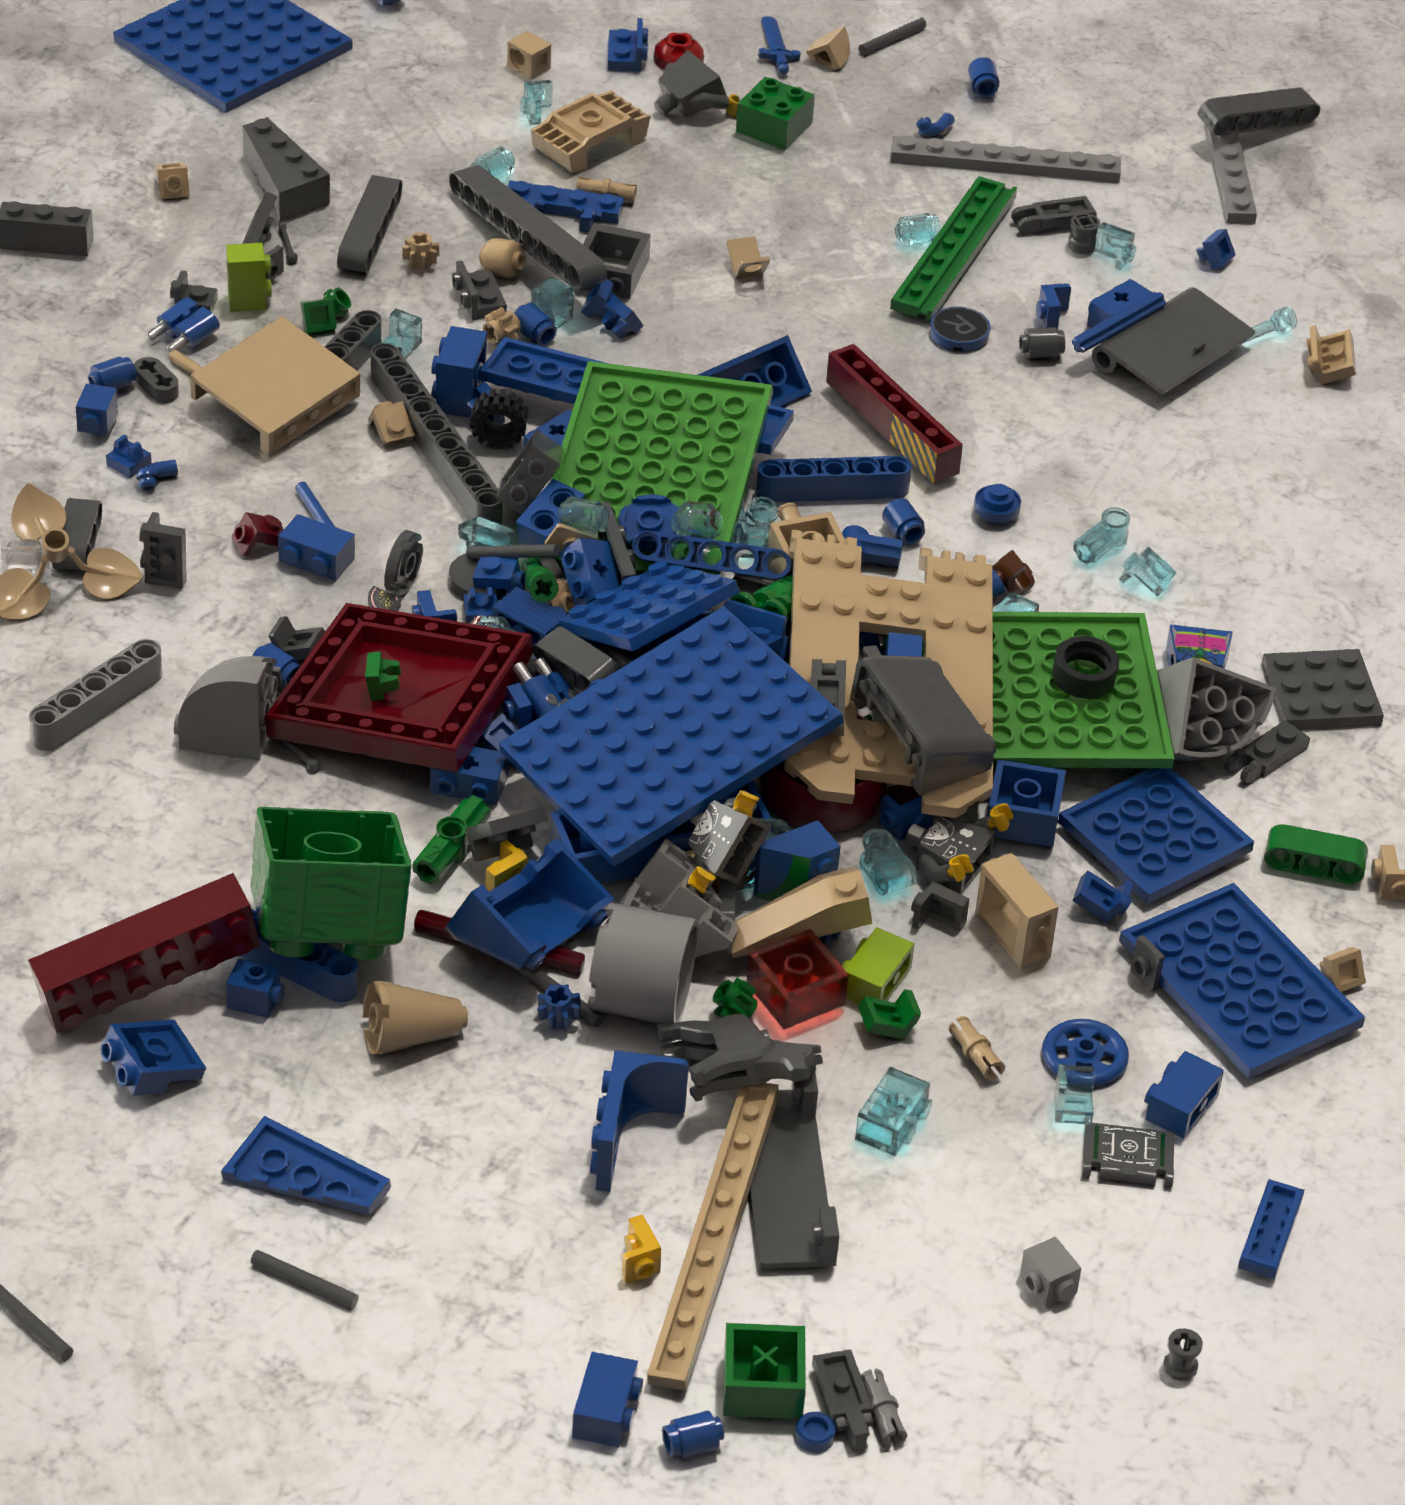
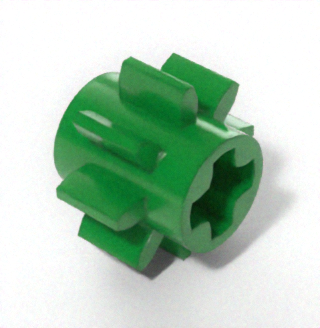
M738 977L734 980V983L730 980H725L717 987L713 994V1002L718 1005L714 1013L720 1018L733 1014H744L751 1018L758 1006V1001L752 997L757 990Z

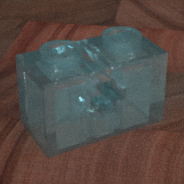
M890 1066L858 1113L855 1140L896 1156L903 1144H910L916 1131V1124L920 1119L924 1121L931 1110L932 1100L928 1099L930 1083Z

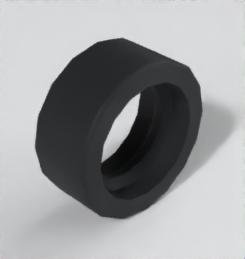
M1071 637L1062 642L1056 650L1052 676L1056 685L1071 696L1083 699L1100 698L1109 693L1115 685L1119 668V657L1115 649L1107 642L1096 637ZM1075 660L1090 661L1100 666L1104 672L1094 675L1082 674L1073 670L1067 663Z

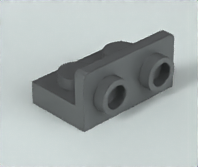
M463 260L456 261V273H452L453 288L455 291H459L461 306L463 309L467 308L471 320L484 318L487 314L501 307L507 312V304L492 271L478 270L468 273Z
M152 512L147 523H142L139 533L140 542H144L140 567L145 570V582L183 589L187 582L185 528L160 524L159 513Z
M545 807L465 828L474 861L479 862L500 856V843L504 840H508L521 850L533 847L531 833L536 832L535 824L548 821Z

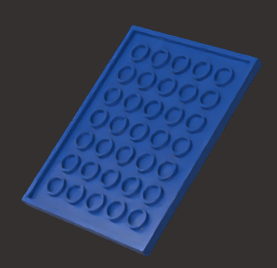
M723 606L500 741L498 744L501 753L614 867L706 810L710 802H718L844 724L842 713Z

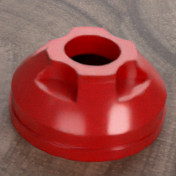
M672 32L656 44L653 58L656 65L665 70L667 64L675 63L688 50L704 62V50L701 44L690 34Z

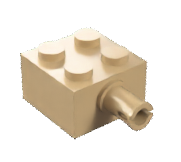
M786 503L778 509L779 513L777 514L781 521L770 523L767 548L783 550L794 559V553L789 552L792 529L802 531L803 539L812 540L814 533H821V541L826 542L827 534L836 537L835 543L844 544L845 539L832 512L801 517L795 503ZM779 557L772 561L778 574L786 569L787 563L785 558Z

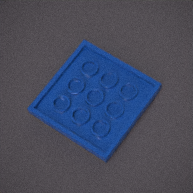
M660 561L650 565L647 572L624 579L622 585L614 590L600 592L592 602L571 608L569 614L558 621L561 627L576 636L635 651L740 591L736 580Z
M1149 768L1060 812L1058 823L1122 882H1125L1127 879L1133 882L1131 890L1147 905L1252 852L1254 840L1172 768Z

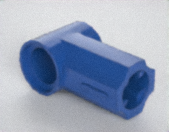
M850 525L843 529L842 535L844 539L847 537L857 538V546L862 547L861 565L863 563L899 568L903 540L869 535L866 529L858 525Z

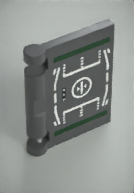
M1086 1122L1082 1177L1090 1178L1092 1167L1100 1168L1099 1179L1156 1185L1157 1175H1165L1164 1186L1172 1187L1174 1180L1175 1132Z

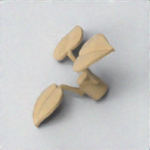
M27 483L19 493L13 506L11 515L12 529L23 542L32 543L41 538L43 556L34 578L28 570L23 568L9 569L0 575V618L21 621L33 618L43 612L49 603L51 593L50 589L39 581L49 561L57 563L70 556L81 570L86 571L83 576V585L86 591L93 597L101 600H113L121 597L142 581L143 575L132 560L110 548L92 550L88 554L87 565L84 564L75 553V548L69 547L68 534L63 530L66 523V512L61 503L32 484Z

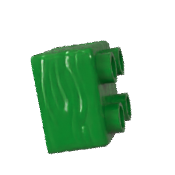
M257 808L250 888L259 930L263 938L270 941L269 947L271 951L285 957H304L313 952L314 943L343 944L342 950L346 955L357 959L373 960L381 958L386 954V946L398 945L402 942L412 864L396 814L383 811Z

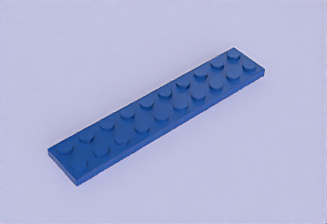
M504 337L479 372L481 381L492 383L496 386L516 389L524 393L547 397L554 401L575 404L587 362H605ZM774 405L769 406L757 453L772 455L793 422L794 410Z

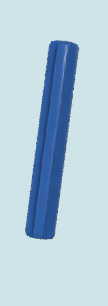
M1153 292L1077 335L1072 340L1074 350L1078 353H1084L1160 310L1166 305L1163 293Z

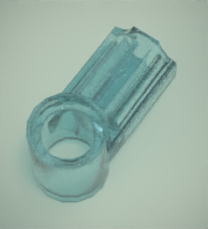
M1117 507L1106 509L1102 513L1101 521L1074 541L1073 550L1076 552L1078 559L1088 565L1090 562L1095 563L1110 550L1124 548L1127 545L1129 513Z

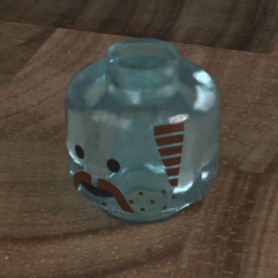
M689 501L684 502L678 508V511L673 514L671 526L676 535L714 540L721 533L722 516L711 503Z

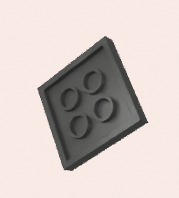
M1360 649L1263 654L1262 666L1268 684L1276 688L1274 701L1281 722L1286 720L1299 730L1382 725L1384 714Z

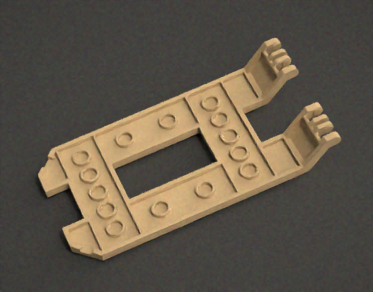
M792 529L789 552L794 553L789 666L811 685L812 659H822V663H836V660H846L844 736L824 735L784 760V770L793 778L798 776L808 785L807 791L817 800L852 804L855 795V779L912 786L911 779L917 777L914 764L907 765L904 760L906 747L889 723L857 719V707L851 700L850 695L859 658V631L888 635V632L921 635L922 640H924L923 657H930L933 661L939 663L944 676L986 734H990L993 737L992 564H986V556L975 555L971 562L964 561L965 555L961 552H956L955 559H951V552L943 550L940 557L932 556L933 551L931 548L921 547L918 570L925 571L924 583L861 574L862 547L857 546V538L847 537L844 540V544L835 543L836 537L834 535L827 534L826 542L821 541V533H814L812 540L803 539L802 531ZM993 763L991 770L923 794L921 813L957 818L965 813L967 807L976 801L981 803L988 799L993 789Z

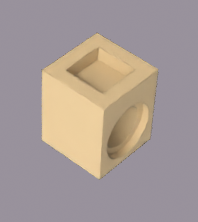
M526 31L508 41L507 65L532 79L551 68V44Z

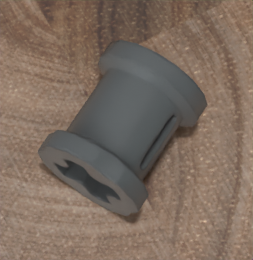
M1181 1328L1172 1331L1168 1337L1167 1346L1170 1352L1164 1357V1371L1175 1380H1189L1198 1371L1199 1363L1196 1357L1202 1352V1338L1191 1329ZM1182 1339L1185 1340L1183 1349L1180 1346ZM1184 1359V1362L1186 1363L1185 1369L1181 1370L1182 1362Z

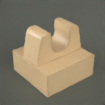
M1350 947L1323 957V961L1319 962L1321 972L1340 992L1366 983L1361 950L1358 948Z

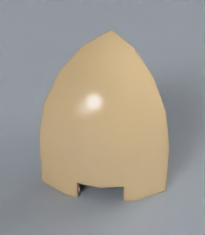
M843 26L816 40L805 51L814 63L817 60L822 65L828 66L827 69H840L846 63L850 54V42L846 27Z

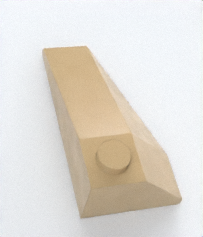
M856 866L820 874L734 921L738 930L729 947L732 957L736 958L872 924L869 897L861 871Z

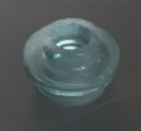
M756 497L748 504L746 515L755 524L764 526L777 520L778 510L776 503L772 499Z

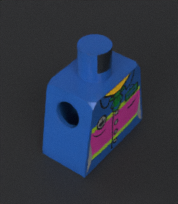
M1170 624L1166 644L1168 666L1195 657L1225 669L1233 632Z

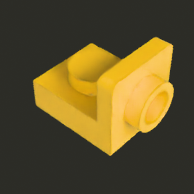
M508 840L500 843L499 861L486 868L485 888L488 891L493 890L522 871L528 863V857L523 850L516 848Z
M641 1214L629 1218L628 1235L624 1237L627 1252L622 1256V1277L626 1283L637 1279H646L653 1274L661 1272V1246L644 1215Z

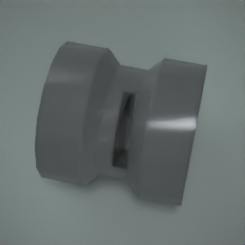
M1089 213L1074 215L1070 224L1072 233L1069 235L1068 247L1079 254L1093 253L1097 248L1098 238L1096 235L1100 229V220Z

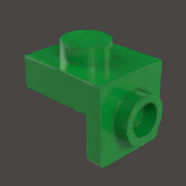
M904 989L895 1003L865 996L858 1005L867 1032L875 1035L904 1040L921 1017V1011L913 991Z

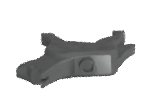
M733 1014L711 1021L690 1020L669 1024L664 1022L656 1025L658 1038L662 1043L670 1040H681L662 1045V1056L700 1061L698 1064L689 1067L691 1080L695 1084L689 1090L690 1095L696 1102L701 1101L703 1096L713 1092L757 1086L771 1079H786L794 1082L806 1080L816 1070V1065L823 1063L822 1056L817 1054L821 1053L820 1045L773 1040L766 1029L759 1030L753 1021L744 1014Z

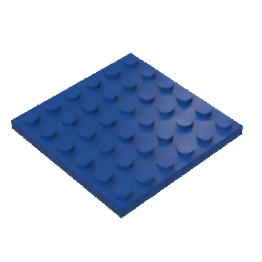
M178 0L113 32L115 43L225 113L353 49V42L350 37L289 0Z

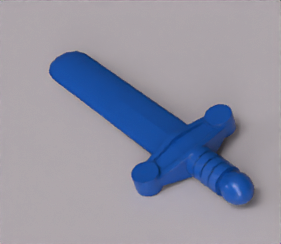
M764 16L761 20L769 49L760 48L758 57L776 62L778 71L785 75L789 72L788 61H799L801 52L798 50H787L777 20L771 16Z

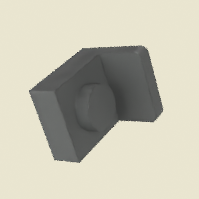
M181 270L177 280H173L171 283L170 298L174 299L176 304L183 298L188 297L198 303L199 309L204 307L213 312L218 300V289L203 285H188V273Z

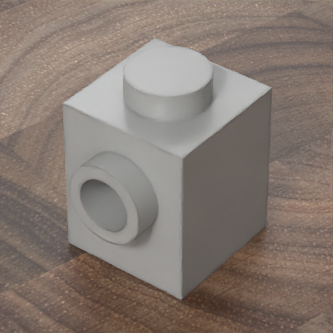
M1055 1236L1023 1251L1020 1276L1024 1280L1027 1290L1032 1295H1036L1042 1304L1047 1307L1058 1301H1066L1077 1293L1082 1268Z

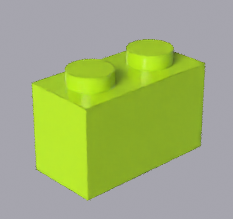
M263 243L227 244V288L230 312L267 310L266 298L272 297L271 279H266V273H271L270 255H264Z
M876 927L868 938L864 937L859 942L856 953L851 961L847 959L843 963L839 972V979L842 980L840 996L858 1004L865 996L888 1001L912 968L915 943Z

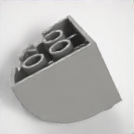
M241 656L225 660L206 671L191 687L184 699L179 714L175 717L174 734L179 735V749L260 760L267 741L264 716L283 691L281 668L273 666L277 664V660L260 656Z
M1195 657L1157 670L1175 760L1200 761L1215 758L1243 746L1251 739L1250 736L1257 727L1265 722L1274 700L1276 688Z

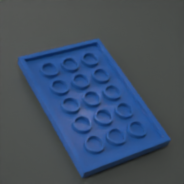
M1235 883L1120 932L1119 942L1132 956L1137 937L1142 935L1164 955L1165 958L1159 980L1161 987L1248 1079L1360 1029L1364 1025L1365 1016Z

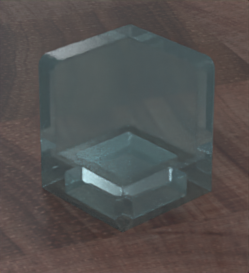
M395 308L389 314V335L381 343L395 345L406 359L422 343V318Z
M741 509L734 541L739 544L767 547L770 525H748L745 512ZM744 553L739 558H754L751 553Z
M1058 1064L1054 1093L1055 1122L1092 1125L1094 1113L1092 1098L1095 1079L1094 1067Z

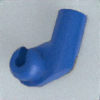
M944 113L935 123H931L929 117H925V119L922 117L917 121L916 126L919 129L918 133L923 137L942 136L954 124L955 119L952 114Z
M176 460L154 462L138 470L136 479L139 480L140 488L143 490L152 489L156 486V478L178 475Z

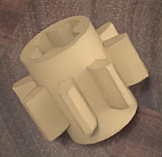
M418 232L412 234L410 239H405V246H402V259H409V266L417 270H425L430 268L432 263H437L439 243H432V236L427 233Z
M501 307L484 317L487 323L483 325V331H487V340L491 344H499L504 337L515 340L519 339L516 333L520 331L521 324L517 315L512 311L505 312L504 308Z

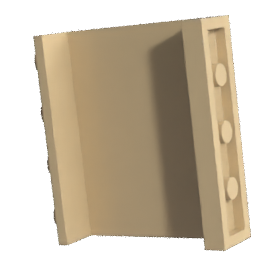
M283 316L267 324L249 338H245L238 345L220 354L215 360L204 367L198 368L190 375L191 398L196 401L206 393H209L260 432V450L268 456L360 396V373Z

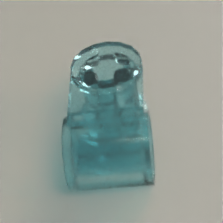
M878 828L865 832L862 841L865 851L860 856L859 864L872 881L876 891L884 896L915 885L917 881L915 867L911 859L904 854L893 839V836L888 831Z

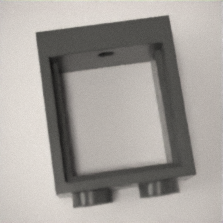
M593 223L583 245L596 255L629 261L627 269L605 265L607 279L614 283L611 291L618 297L631 299L650 259L651 234ZM596 285L584 288L583 290L592 291Z
M536 429L501 478L496 498L522 515L560 466L563 447Z

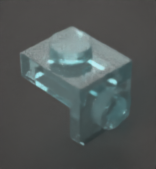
M551 80L524 82V96L520 98L521 113L527 115L530 125L540 124L541 108L552 106L553 84Z
M1102 222L1098 227L1095 252L1115 258V269L1121 271L1127 262H1132L1137 249L1133 245L1135 233Z
M1148 546L1139 555L1133 552L1124 561L1122 567L1125 570L1119 577V580L1125 583L1134 575L1158 597L1166 590L1177 572Z

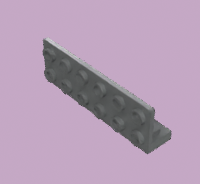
M815 1071L811 1073L809 1079L797 1082L792 1081L791 1089L779 1090L778 1101L751 1183L750 1198L759 1267L762 1269L836 1266L840 1235L836 1208L828 1204L816 1122L818 1085Z

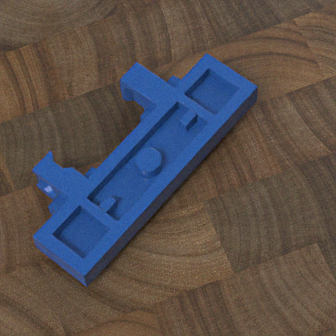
M509 181L507 186L540 212L579 218V231L589 233L595 220L618 224L624 208V197L612 194L585 192L580 189L557 188L553 185L530 184L525 181Z

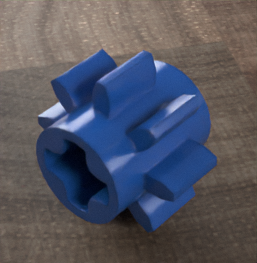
M551 984L545 991V994L537 995L539 1006L537 1007L538 1019H547L549 1029H568L573 1019L581 1018L580 993L572 994L568 984Z

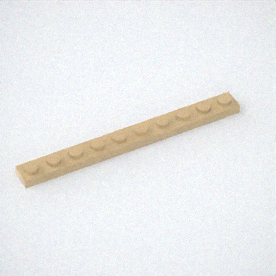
M763 1083L757 1086L739 1088L647 1372L648 1385L687 1390L778 1101V1084Z

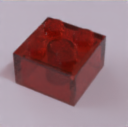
M811 929L749 952L746 982L757 990L755 995L783 1030L846 1005L849 975Z

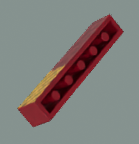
M851 344L829 353L826 383L933 484L960 473L963 444L855 344Z

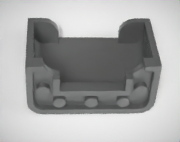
M871 655L858 660L850 698L858 710L865 707L869 711L878 708L906 747L904 760L907 765L914 764L917 777L911 779V785L919 796L991 770L994 753L996 752L995 741L990 734H986L946 679L938 662L933 661L930 657L888 655Z

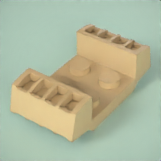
M612 90L599 95L591 93L551 112L545 121L532 128L533 147L568 169L571 173L579 172L587 168L588 148L615 135L631 146L647 136L650 115L645 114L640 108L633 106L632 103L625 101L623 97H619Z

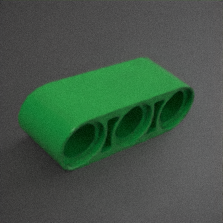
M1279 824L1272 827L1269 831L1264 861L1275 870L1344 884H1355L1364 878L1368 847L1363 841L1356 838Z

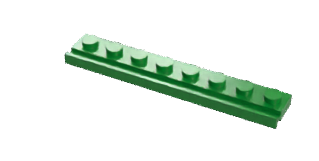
M978 176L892 297L890 309L915 317H919L921 314L927 316L926 320L931 321L933 315L937 313L1015 200L1017 187L1013 186L1012 189L1005 188L1004 183Z

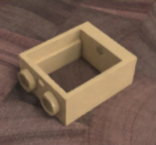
M1013 853L993 858L983 863L975 915L1020 968L1051 957L1059 906Z

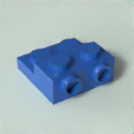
M175 1019L110 1024L100 1047L102 1059L105 1062H112L116 1069L118 1084L121 1087L127 1086L133 1096L165 1093L169 1082L202 1079L206 1070V1066Z

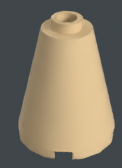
M373 981V983H369L367 986L363 1004V1018H369L370 1030H363L367 1049L370 1054L381 1055L459 1036L462 1028H466L468 1024L467 1008L462 1006L461 1001L456 998L385 981Z

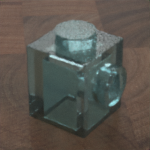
M550 277L531 289V303L535 304L554 321V326L559 328L573 319L574 289L556 278Z

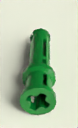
M528 558L527 562L523 559L521 569L525 572V585L532 598L541 603L553 600L558 593L559 587L552 571L543 567L538 558Z

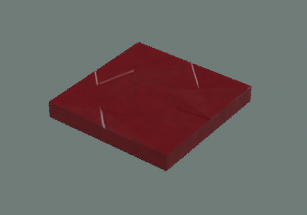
M345 603L264 716L267 738L355 754L362 753L371 757L458 772L506 698L507 686L515 684L519 678L513 667L519 662H523L526 667L533 656L532 636L523 632ZM381 652L383 659L398 661L400 664L401 675H398L400 688L385 692L384 700L371 701L365 679L368 653Z

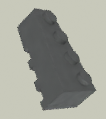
M266 117L243 126V155L254 175L258 176L262 190L277 196L273 208L275 207L279 221H284L330 204V174L276 124Z

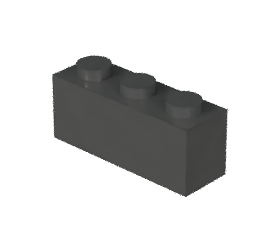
M17 201L2 202L0 207V249L78 256L89 255L94 239L92 209L50 206L48 204H25Z

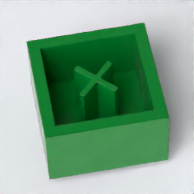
M764 77L737 103L736 132L786 150L813 123L815 94L807 92L800 87H793L779 82L777 79Z
M726 1323L723 1353V1416L799 1419L803 1415L806 1393L805 1326Z

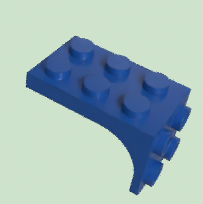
M614 1051L611 1071L604 1070L601 1093H607V1095L598 1100L596 1121L602 1122L593 1127L591 1149L598 1150V1152H592L590 1174L596 1175L597 1191L611 1192L621 1133L629 1121L646 1113L659 1112L680 1115L685 1112L689 1071L687 1060L635 1052Z

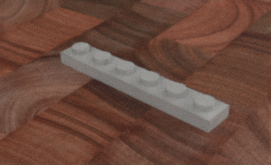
M1205 125L1226 222L1256 223L1257 211L1239 134L1216 136Z

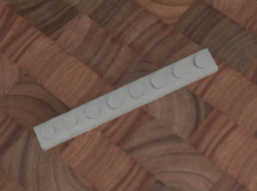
M893 136L891 162L1117 183L1120 182L1121 157L1110 154L1096 155L1085 154L1079 151L1063 152L1054 149L1041 150L1024 146L1009 147L993 143L976 144L968 141L955 142L944 141L938 138H913L911 136Z

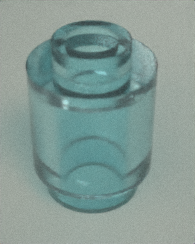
M499 146L476 157L470 167L478 164L494 177L500 179L514 171L515 158L510 150Z
M929 213L901 217L895 226L896 238L904 246L932 242L941 229L940 221L936 215H930Z
M570 496L565 502L560 504L558 519L564 525L586 533L595 534L598 531H605L609 521V508L602 505L600 501Z

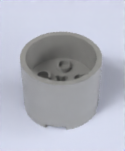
M610 902L606 908V915L611 917L608 924L604 923L603 927L599 928L592 958L589 982H591V988L595 989V997L589 996V1010L658 1024L680 1022L695 965L699 933L698 920Z

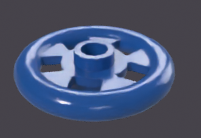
M1072 1019L1054 1026L1046 1034L1042 1043L1043 1060L1050 1071L1060 1079L1078 1086L1094 1087L1110 1083L1125 1071L1129 1062V1050L1123 1037L1112 1027L1096 1020ZM1078 1033L1081 1036L1073 1039L1072 1041H1070L1066 1037L1068 1035ZM1098 1036L1108 1043L1101 1045L1100 1042L1093 1038ZM1066 1049L1068 1058H1059L1056 1050ZM1104 1055L1114 1058L1110 1066L1101 1063ZM1075 1066L1082 1068H1092V1071H1078L1075 1070Z

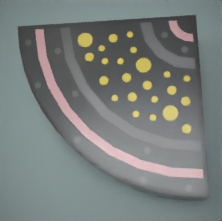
M373 586L368 593V606L397 611L401 607V597Z

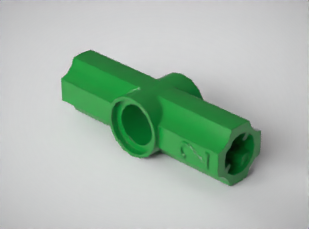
M473 795L470 798H464L450 816L438 821L436 834L412 864L413 872L419 876L420 881L430 885L435 881L439 882L453 863L460 862L466 857L469 840L465 828L486 823L490 818V808L486 806L483 799Z

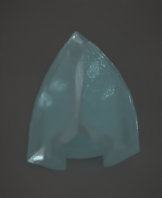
M479 516L458 525L459 538L465 540L467 547L514 545L518 536L516 530Z

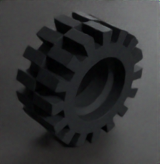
M491 389L489 396L486 392L481 393L480 399L477 397L472 406L470 429H472L473 437L478 436V442L481 444L486 440L487 447L492 448L493 444H497V449H503L504 444L511 448L514 442L517 444L521 442V438L526 433L528 408L527 405L523 406L524 400L521 397L516 400V393L512 391L509 396L506 395V389H501L500 394H496V390ZM492 414H501L508 417L511 422L497 424L490 421L487 417Z

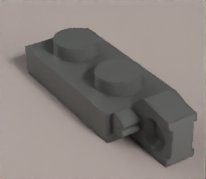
M852 1350L813 1355L812 1367L829 1415L836 1425L837 1432L846 1430L847 1440L852 1451L867 1449V1436H869L867 1427L872 1426L873 1408Z

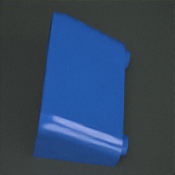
M556 838L544 847L545 852L538 861L533 859L528 861L520 873L498 887L488 891L482 884L472 890L450 919L445 929L455 940L518 970L528 968L532 971L543 962L548 953L589 926L593 929L599 927L609 917V915H606V908L615 898Z

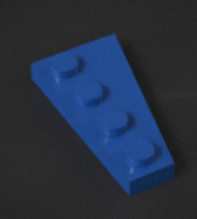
M266 1116L261 1119L221 1170L223 1180L369 1216L391 1189L389 1178Z

